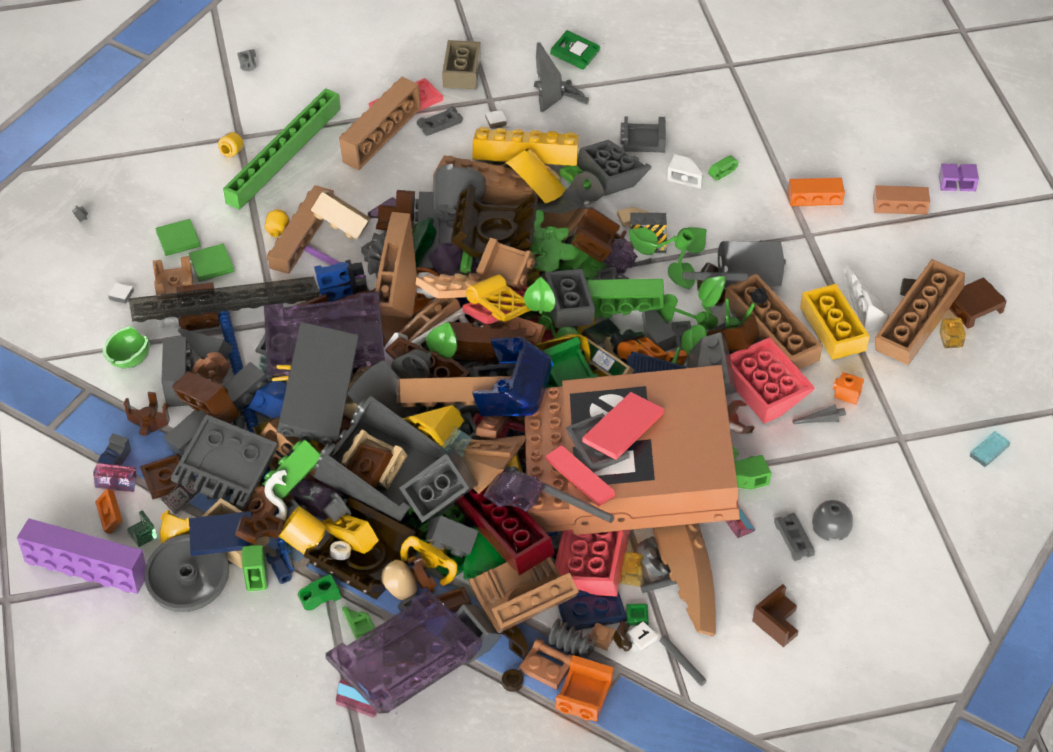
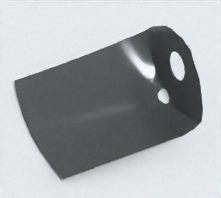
M584 171L574 178L571 185L559 198L546 204L542 201L537 204V209L549 213H568L598 201L605 192L598 178L591 172ZM585 179L591 181L590 190L584 188L583 182Z
M722 241L719 244L717 254L719 272H725V266H727V272L747 273L748 277L758 274L768 286H781L784 274V255L781 241ZM726 280L724 287H728L739 281Z
M384 360L364 372L347 393L357 405L362 400L367 401L372 396L401 418L424 413L427 410V406H421V403H416V407H401V403H396V379H400V377Z

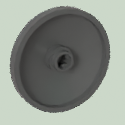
M189 534L180 535L165 541L151 554L144 572L145 585L152 599L161 607L175 612L195 611L207 606L221 594L228 581L229 564L224 552L191 556Z

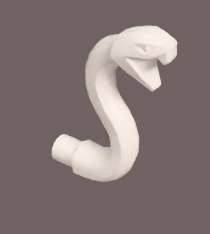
M280 470L274 473L266 482L265 494L268 500L279 509L276 517L285 521L287 517L286 504L273 492L275 484L286 486L282 481L283 475L287 476L286 470Z

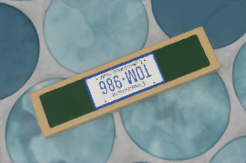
M587 339L590 349L589 363L608 376L626 375L634 372L633 368ZM581 348L580 351L585 358L584 350Z

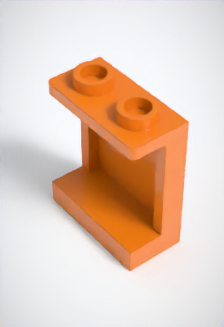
M573 655L570 661V670L561 692L556 696L555 709L565 714L571 713L580 716L584 720L597 722L613 681L614 667Z

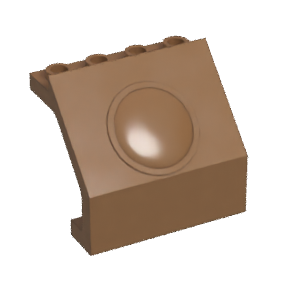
M551 557L521 575H518L507 562L468 580L478 604L498 633L576 597L579 593L570 572L561 576Z

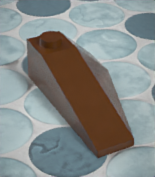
M400 337L385 349L393 360L414 349L429 353V351L422 349L419 345ZM434 351L430 352L431 367L427 378L469 376V372L455 360L441 357Z

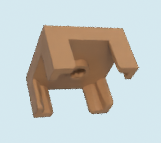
M190 256L180 258L181 268L165 270L163 269L162 260H153L154 285L158 302L178 300L176 287L193 285Z

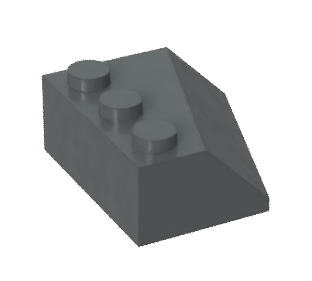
M610 140L580 148L577 165L580 169L591 172L598 178L604 189L605 196L634 187L652 167L647 163L644 165L639 162V158L636 156H629L625 153V149Z
M721 332L703 337L691 349L687 368L722 365L725 394L736 393L726 339Z

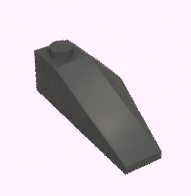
M537 42L536 67L540 91L539 105L540 112H544L562 98V91H565V81H562L561 73L542 44Z

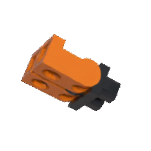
M628 329L623 335L619 332H614L610 339V342L615 346L613 352L626 360L632 351L665 360L667 355L659 346L645 337L646 334L642 331L635 333Z

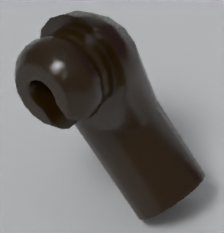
M620 622L613 640L620 649L627 652L633 646V643L629 641L626 635L630 626L626 622Z

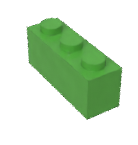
M308 440L298 441L292 448L294 452L289 457L285 455L278 464L280 466L277 470L274 471L272 469L264 477L266 481L263 485L265 486L268 479L274 473L286 470L287 476L283 475L282 481L286 486L281 484L273 486L274 494L282 500L300 484L318 463L321 452Z

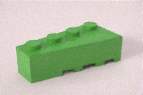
M663 279L588 280L589 292L595 307V321L598 317L607 319L619 313L629 315L635 310L645 312L664 308Z

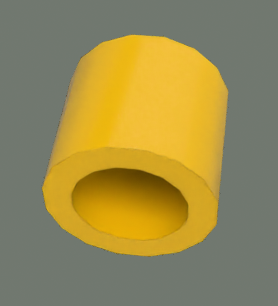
M298 506L283 524L278 537L304 554L306 548L315 549L325 534L326 524L301 506Z

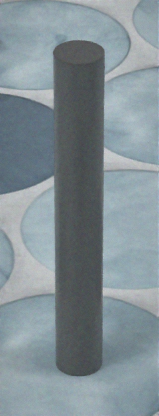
M668 577L640 585L642 593L675 585L677 582L672 581Z
M665 635L660 638L659 642L696 682L703 686L707 682L705 677Z

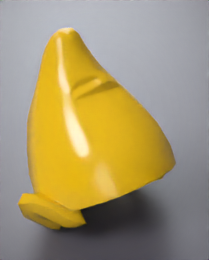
M170 510L161 515V544L173 537L189 534V518L184 520L175 517L174 514H170Z

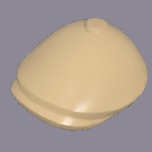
M394 560L384 567L381 580L385 588L394 597L406 600L413 594H416L417 580L406 563Z

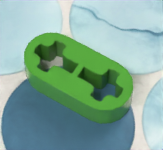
M729 155L713 164L708 174L714 180H719L735 171L739 161L732 155Z

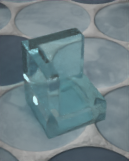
M454 427L441 447L448 453L456 451L462 459L465 455L463 451L472 438L457 427Z

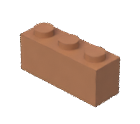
M875 185L873 194L874 213L927 215L930 205L929 188Z

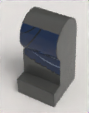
M112 433L109 438V445L98 459L97 467L100 470L115 474L128 457L131 448L128 438Z

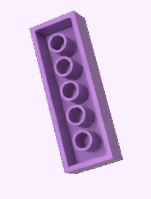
M28 518L17 536L24 561L29 565H38L50 571H59L67 576L80 577L88 582L94 581L106 587L121 589L127 593L138 594L145 582L146 562L143 550L30 518Z

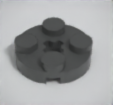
M651 536L638 544V554L642 553L644 557L641 561L653 576L658 577L660 575V578H663L670 573L671 570L668 564L664 565L655 537Z

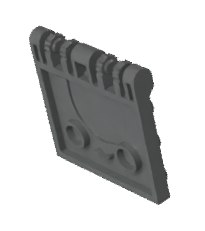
M206 414L173 472L171 481L177 484L182 482V486L187 487L193 478V474L198 477L193 484L194 491L201 489V494L213 499L218 495V500L220 498L225 500L229 489L234 490L229 503L245 511L279 447L278 443Z

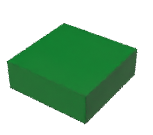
M626 604L627 624L629 626H638L642 622L648 625V604Z

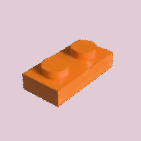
M106 489L95 503L104 532L111 534L123 520L114 491Z

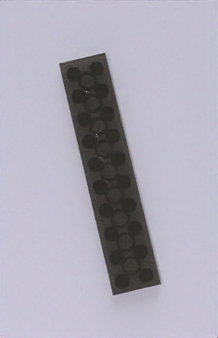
M313 276L128 298L132 322H145L151 319L163 320L168 317L181 318L192 314L220 313L225 310L255 309L266 305L294 304L299 301H308L319 297L320 291Z

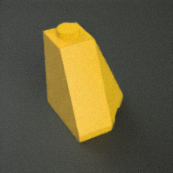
M453 405L402 418L442 448L446 446L464 422L460 411Z

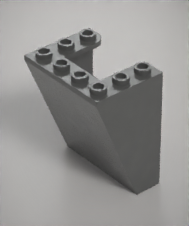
M370 396L367 401L362 400L357 406V411L353 415L354 418L350 422L351 427L348 431L346 429L343 430L338 437L339 443L337 445L333 443L331 446L327 444L322 450L321 456L317 461L318 463L314 468L317 470L314 477L400 522L411 508L400 487L449 452ZM362 429L380 441L393 447L397 445L403 448L408 455L388 490L377 485L373 488L341 464L344 454L349 451L353 444L354 437Z

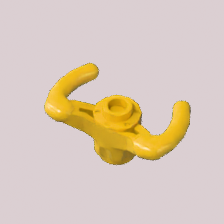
M409 536L401 546V560L403 562L407 561L408 550L412 546L420 553V557L423 559L426 567L431 569L440 565L448 568L449 573L446 577L440 579V585L445 586L451 583L457 574L458 565L446 555L447 549L440 550L431 546V542L428 544L418 537Z

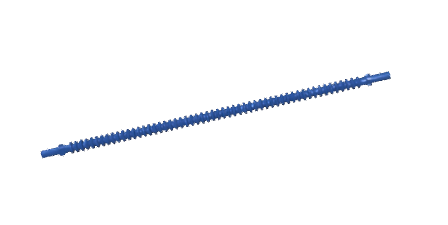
M216 291L217 312H219L218 317L223 337L227 343L233 346L229 360L234 376L243 368L231 324L230 314L226 309L227 304L224 303L222 292ZM248 404L243 408L247 430L260 436L256 413L248 408L250 405ZM269 466L261 478L262 487H265L263 485L266 481L264 477L271 471ZM278 507L274 513V516H276L279 513ZM278 537L276 539L278 542L277 546L280 547L283 560L291 573L295 570L291 558V548L287 542Z

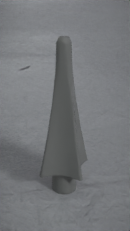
M836 404L816 413L795 419L793 424L839 422V417L845 416L846 411L845 408L837 409Z

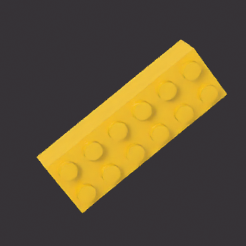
M480 127L476 129L473 137L472 160L508 162L528 148L544 164L577 166L579 135H575L573 132L558 134L556 131L541 133L539 130L524 132L522 129L507 131L505 128L490 130L488 127Z

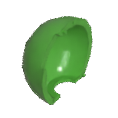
M131 325L121 328L106 340L103 346V356L115 367L122 369L134 368L143 363L148 356L151 347L150 340L145 335L141 336Z

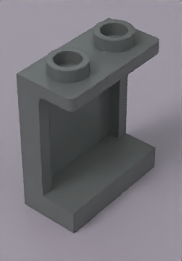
M624 116V123L621 122L620 133L624 134H621L620 144H624L626 152L665 153V117H659L658 124L628 123V116Z

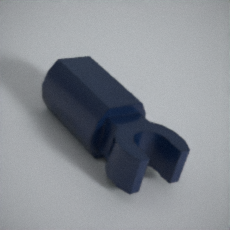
M277 548V555L271 557L267 552L266 560L271 564L279 583L284 584L292 579V575L282 559L280 549Z

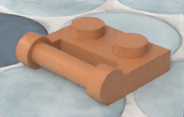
M537 638L532 649L519 666V671L557 690L570 670V661L573 655L564 654L544 644L543 640ZM541 651L564 664L560 666L538 654Z

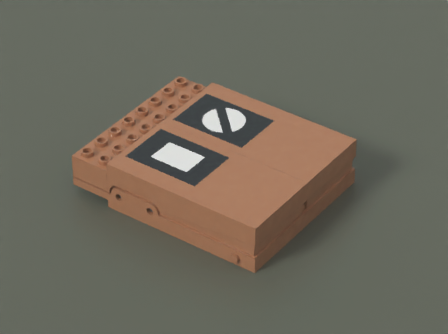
M722 365L562 381L563 386L524 390L526 474L615 516L614 521L609 523L527 484L528 514L545 532L573 530L574 535L740 519L738 486ZM632 392L664 408V414L627 449L629 453L628 459L594 472L615 491L613 498L598 507L548 463L546 455L562 445L587 467L568 436L566 427L601 413L606 416Z

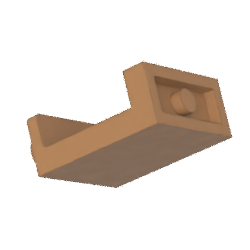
M490 238L476 272L485 279L499 274L505 279L508 287L521 291L522 287L527 283L529 270L535 264V256L529 250L524 252L500 244L498 240Z

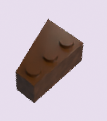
M188 371L172 386L179 399L196 412L202 410L207 415L229 424L240 415L227 394V388L222 384L214 383L211 379L203 378L200 374Z

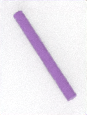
M309 245L305 247V252L330 265L339 263L336 259ZM363 274V275H358V276H355V278H356V279H360V278H365V279H366V275H364V274Z

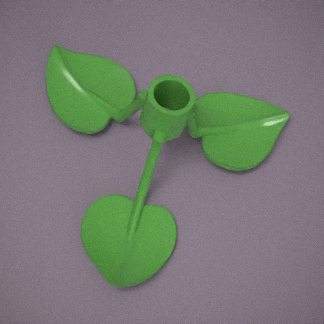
M697 227L683 228L678 232L677 236H673V238L661 244H657V236L647 228L629 230V237L633 247L644 255H652L655 252V248H660L675 241L676 248L682 250L678 263L674 262L669 265L668 276L675 284L685 289H690L694 285L695 280L682 279V272H695L691 264L687 262L682 263V258L686 250L691 253H700L704 250L707 229Z
M724 276L710 277L701 284L698 297L702 300L701 305L706 312H700L696 316L675 308L678 299L672 294L664 295V308L655 309L666 323L672 320L674 312L696 319L698 325H693L691 330H686L681 339V346L688 355L691 349L703 337L707 336V329L710 330L718 325V318L712 315L713 311L708 308L713 307L718 302L726 282V277Z
M539 277L524 294L526 306L532 311L539 310V313L542 314L538 324L546 326L545 330L551 329L552 335L555 337L554 339L571 333L579 334L576 329L570 326L560 328L556 334V327L550 312L556 303L555 295L550 285L542 277ZM525 340L524 348L531 345L530 341Z
M446 322L429 332L426 342L431 352L434 351L439 353L438 355L454 360L452 356L457 351V339L451 324Z

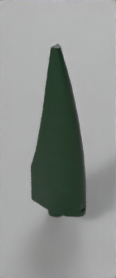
M431 217L416 223L412 231L416 269L433 244L437 233L433 226L434 219Z

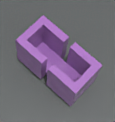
M941 163L939 172L941 191H957L956 181H958L960 191L976 192L979 181L977 165L961 164L957 166V164Z

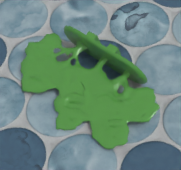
M536 210L535 231L530 251L533 255L540 254V256L535 257L538 266L534 268L539 271L552 272L559 268L560 259L574 260L576 255L579 254V250L572 244L562 243V240L568 237L569 228L557 229L555 226L541 228L540 224L544 220V212Z

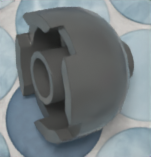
M825 501L818 505L813 513V530L819 537L829 541V538L843 540L852 531V512L841 501Z

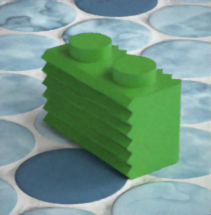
M244 546L242 548V569L246 590H266L268 588L267 567L263 546Z

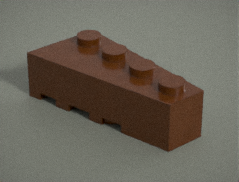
M449 322L457 339V351L455 353L457 355L494 364L514 363L525 345L527 328L510 330V327L502 326V329L491 328V325L485 324L474 327L472 323Z

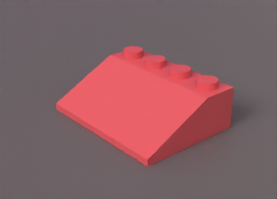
M770 337L751 345L748 349L730 354L736 392L764 424L782 416L815 389L811 382Z
M573 530L562 531L555 562L556 569L561 576L570 572L578 590L597 596H617L630 530L574 535Z

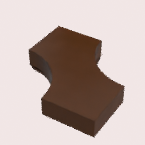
M265 512L262 517L256 519L244 516L239 521L235 536L251 544H254L260 537L267 536L277 539L284 520L268 512Z

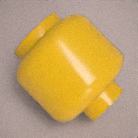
M235 132L225 134L218 142L220 152L226 157L236 156L244 147L243 139Z
M274 209L267 214L264 228L270 236L279 237V235H282L285 226H288L289 217L285 211Z

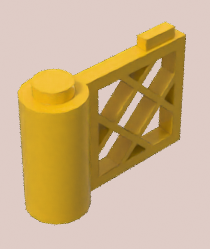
M499 274L471 285L466 290V297L471 303H480L491 311L492 315L499 321L506 322L530 311L524 302V298L509 288L505 279ZM507 294L510 297H503L501 295ZM489 301H497L498 304L490 303ZM501 302L511 303V306L501 304ZM514 304H521L523 307L514 306ZM501 310H506V311H511V312L508 313V314H505V313H503Z

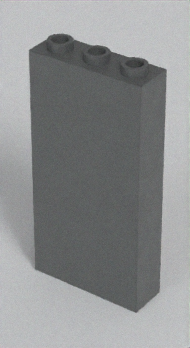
M305 322L300 323L276 433H281L287 437L294 436L302 440L320 442L323 445L328 444L330 446L333 443L336 445L359 335Z

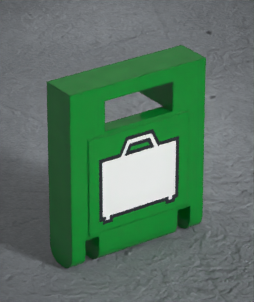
M566 30L553 45L550 54L583 70L600 51V46Z

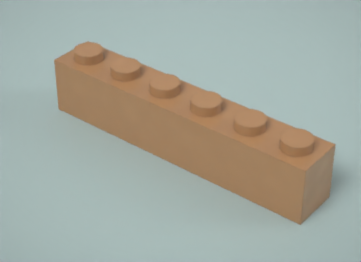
M314 185L311 191H308L303 203H300L298 211L292 215L288 226H285L280 238H277L275 246L267 254L270 269L290 274L303 254L305 247L310 243L324 221V218L320 220L313 215L312 207L323 191L328 190L334 194V190Z

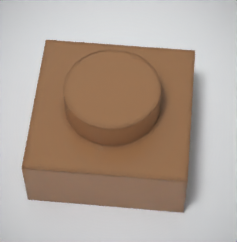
M596 623L590 634L589 641L596 637L595 646L608 651L616 630Z

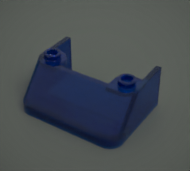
M522 337L491 338L498 362L516 363L511 379L498 380L492 390L473 391L472 395L480 416H528L535 414L540 408L553 367L550 355Z

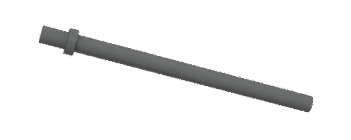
M507 465L503 471L511 479L516 478L609 523L614 521V515L520 472L515 466L510 467Z

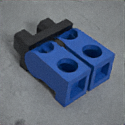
M346 260L345 262H339L326 267H321V265L314 266L320 295L326 294L329 304L335 303L337 299L368 289L365 278L355 280V276L364 274L362 262L351 264V260Z

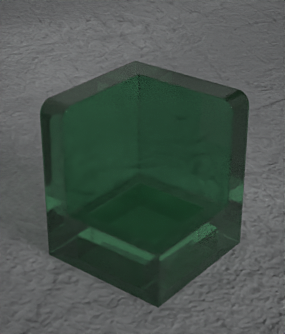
M143 510L139 512L141 521L127 529L138 547L157 538L155 527Z

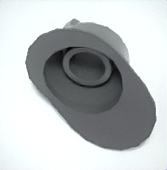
M414 349L393 360L391 369L400 379L427 378L430 374L431 353Z

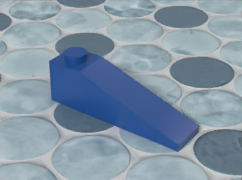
M272 381L258 389L248 408L270 420L279 418L286 383Z

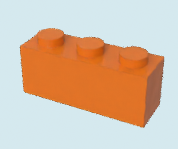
M842 178L789 179L787 192L790 206L843 205L845 190Z

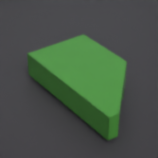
M342 607V612L356 641L377 634L368 613L350 610L349 607Z

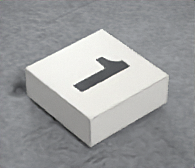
M644 622L627 633V637L641 651L657 640V634Z

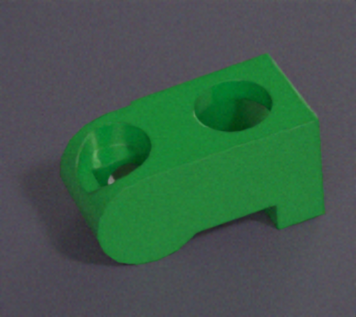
M331 574L308 584L298 592V598L305 610H313L332 599L334 602L342 599Z

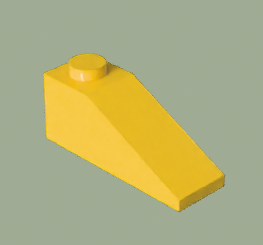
M346 514L336 522L332 521L328 516L322 521L326 524V531L340 541L348 543L352 550L365 554L379 541L368 521Z

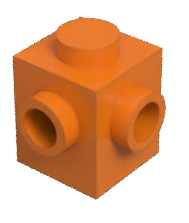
M842 372L840 378H836L833 385L835 390L834 398L856 405L863 389L864 379Z

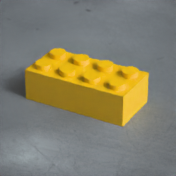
M837 284L802 293L800 309L832 360L867 350L869 334Z

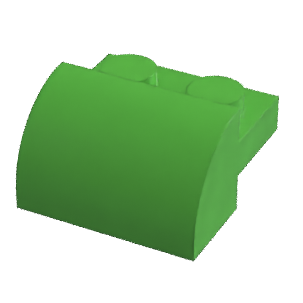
M577 248L579 254L576 255V258L574 260H562L557 270L582 269L588 285V280H594L598 276L597 271L605 269L607 263L604 261L600 263Z

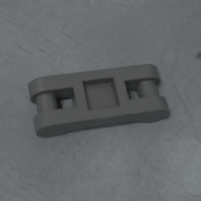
M451 106L442 113L426 119L423 117L418 119L416 124L426 136L460 124L463 121V117L460 113H457L458 111L454 106Z
M795 513L788 514L784 518L781 516L774 518L775 526L782 534L794 561L801 560L804 556L811 557L815 555L814 547ZM802 545L804 548L799 549L798 546Z

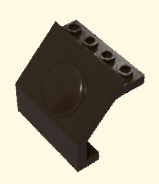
M471 184L459 194L451 236L453 244L471 257H482L490 238L498 240L500 244L524 252L530 249L533 244V233L535 231L534 225L538 208V196L532 193L520 204L512 206L480 203L475 199L476 188Z
M349 497L346 504L351 507V516L368 521L379 541L365 554L351 549L349 558L337 560L331 557L330 546L340 540L332 535L321 548H306L303 556L310 559L309 563L377 600L386 590L381 580L384 567L394 560L402 561L400 555L401 546L409 536H415L422 540L425 532L402 520L399 522L353 497ZM412 546L408 550V559L415 556L417 551Z

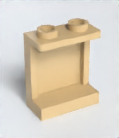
M362 429L354 437L353 444L349 451L344 454L341 464L347 468L360 443L390 451L393 456L377 486L388 490L408 455L403 448L397 445L393 447L380 441Z

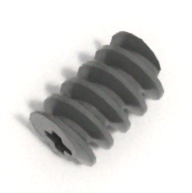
M558 618L549 633V644L552 646L556 645L558 649L564 648L566 653L571 652L572 655H579V657L585 659L588 658L595 647L596 637L589 641V633L583 638V630L580 629L575 634V626L567 630L568 623L565 622L560 626L561 620Z

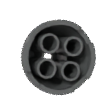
M454 164L439 167L433 178L434 217L446 223L447 227L453 228L459 194L471 184L476 188L475 199L480 202L486 192V179L484 176L468 166L466 169L455 167Z

